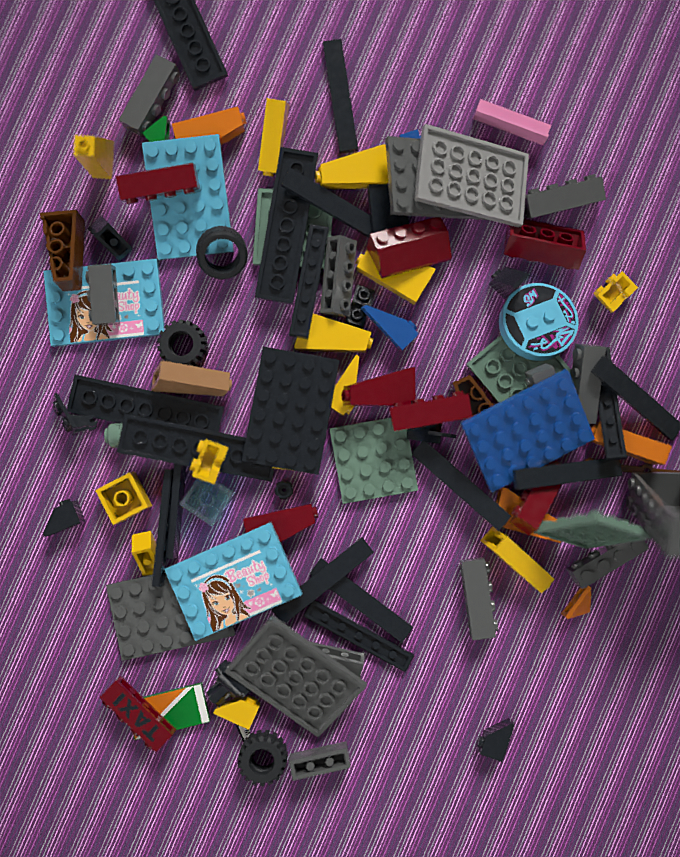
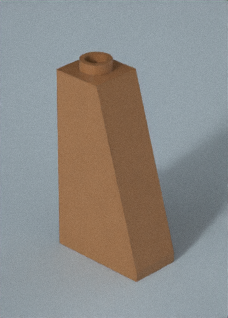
M161 361L153 372L151 391L224 396L231 390L232 380L230 379V372Z

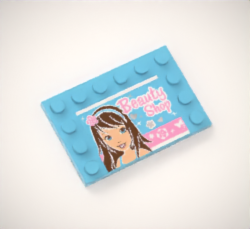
M158 259L111 263L116 267L120 324L97 326L92 324V321L89 319L91 302L87 298V291L90 290L89 283L86 281L88 266H83L82 290L63 292L54 283L51 270L44 271L51 346L57 347L159 336L161 330L164 332L165 322Z
M272 522L164 569L195 641L303 594Z

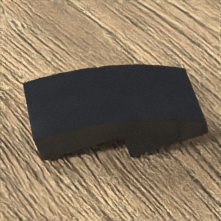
M357 285L350 306V316L346 317L345 324L363 329L367 315L362 311L361 307L363 305L371 306L376 290Z

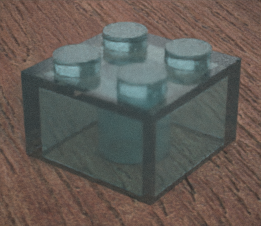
M197 478L179 505L210 526H214L236 493L218 480L213 484Z

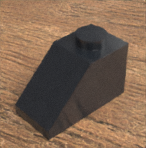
M102 216L87 228L119 261L133 249Z
M66 499L59 502L60 506L53 509L44 529V537L86 522L78 500L71 501Z
M507 718L483 730L482 736L479 735L476 742L480 755L503 762L515 727L512 719Z

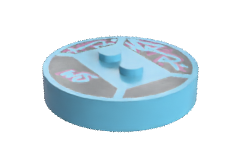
M531 283L515 290L506 300L499 315V329L504 342L514 353L529 360L544 361L560 355L573 342L578 331V314L573 302L560 289L549 284Z

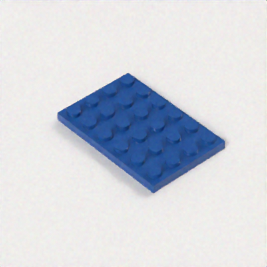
M566 369L460 423L491 492L513 482L512 470L544 466L595 439L569 371Z

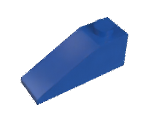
M368 305L361 307L362 311L398 350H403L419 335L416 331V325L410 320L407 321Z

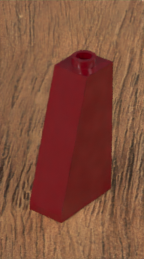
M415 367L344 386L341 394L344 406L393 407V403L404 401L405 405L411 404V401L416 399Z
M312 503L246 517L243 519L246 533L272 522L279 541L282 542L316 523L315 518L319 517L317 508L313 507Z

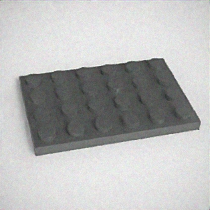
M388 136L385 139L391 215L488 220L415 201L421 139Z
M153 574L106 585L122 661L236 635L235 627L231 625L195 641L167 574H165L163 587H152Z
M273 615L225 669V673L317 737L366 688L367 684L360 677Z

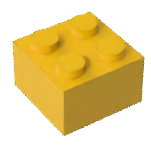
M129 472L95 490L113 525L119 524L153 506L136 472Z

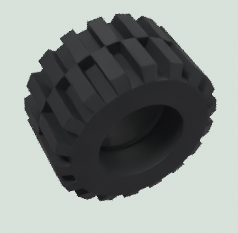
M174 320L171 322L172 325H165L164 332L161 330L159 333L161 338H157L159 343L157 349L160 351L159 355L167 362L198 367V363H202L204 361L203 357L208 354L206 350L209 348V344L204 332L196 324L188 320L187 322L184 320L176 322ZM181 335H189L193 339L192 350L184 356L176 355L173 350L174 341Z
M257 730L256 734L254 732L251 733L249 738H245L238 754L237 760L239 761L237 765L238 768H241L240 774L242 776L246 775L245 780L247 782L252 780V785L255 786L257 783H260V786H265L267 782L268 785H271L273 780L277 782L280 779V775H283L285 772L288 758L286 743L283 744L281 736L277 738V733L269 734L270 730H265V733H262V730ZM259 749L268 750L273 755L274 762L267 766L258 765L253 760L252 753Z

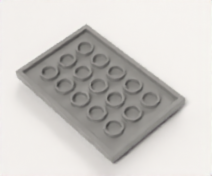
M424 124L421 130L414 200L519 228L523 225L529 154Z

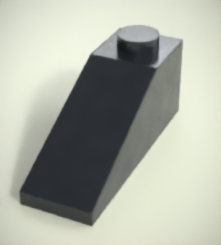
M505 267L502 271L498 269L491 276L493 280L489 285L506 300L530 274Z

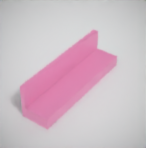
M480 99L473 120L544 145L548 139V133L551 125L482 99Z

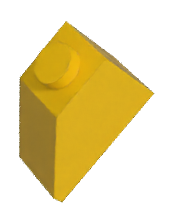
M151 531L132 535V555L143 576L153 574L156 541Z
M247 695V697L243 698L239 696L224 702L221 706L217 705L213 714L249 730L260 703L253 696Z

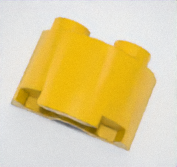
M622 271L617 276L613 273L605 281L607 285L604 288L601 285L593 294L612 313L638 287Z
M206 439L205 441L200 440L197 452H200L197 459H193L190 470H193L192 477L215 484L228 447Z

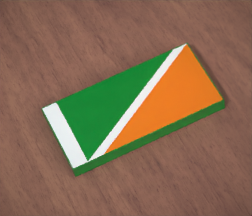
M202 682L144 696L176 730L211 721ZM133 734L134 740L142 739L140 736Z

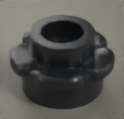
M280 481L277 483L275 488L276 496L286 500L293 495L290 482Z

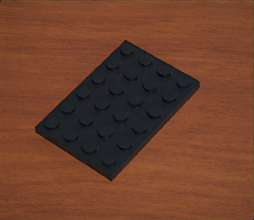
M263 346L242 461L319 475L340 360Z

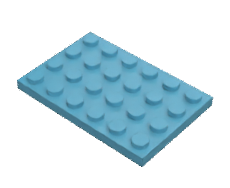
M220 135L144 142L142 147L146 171L188 163L196 165L200 189L195 190L196 193L185 195L184 192L176 193V197L165 198V195L157 196V200L150 201L158 260L196 256L198 239L206 230L215 226L231 228ZM225 239L216 240L207 247L205 255L234 252L233 242Z

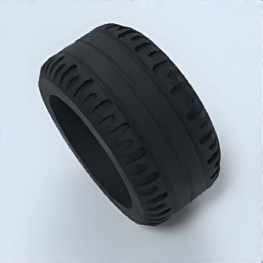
M226 226L212 227L201 235L196 245L198 264L203 272L212 278L226 280L235 277L244 269L247 263L248 251L245 241L232 228ZM216 240H229L237 246L238 254L233 262L225 266H217L206 259L205 252L207 247Z

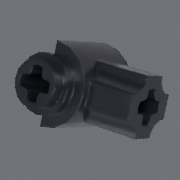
M226 659L215 669L217 672L215 680L217 682L206 692L209 700L219 706L230 696L233 698L235 696L243 698L250 691V689L225 673V669L231 662Z

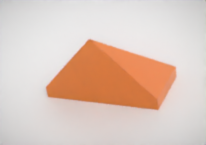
M591 587L579 588L561 612V615L571 619L589 613L591 609Z

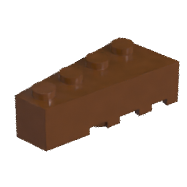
M77 210L39 213L40 219L43 222L42 228L46 237V248L50 256L49 262L54 283L63 292L82 290L85 220Z
M471 375L450 384L453 392L463 391V394L469 395L472 417L494 406Z

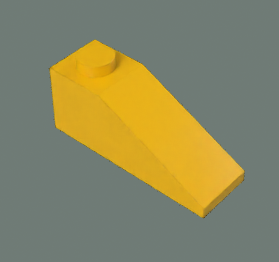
M355 355L334 389L331 409L342 416L345 413L349 415L354 406H344L341 394L344 386L356 383L359 364L358 355Z

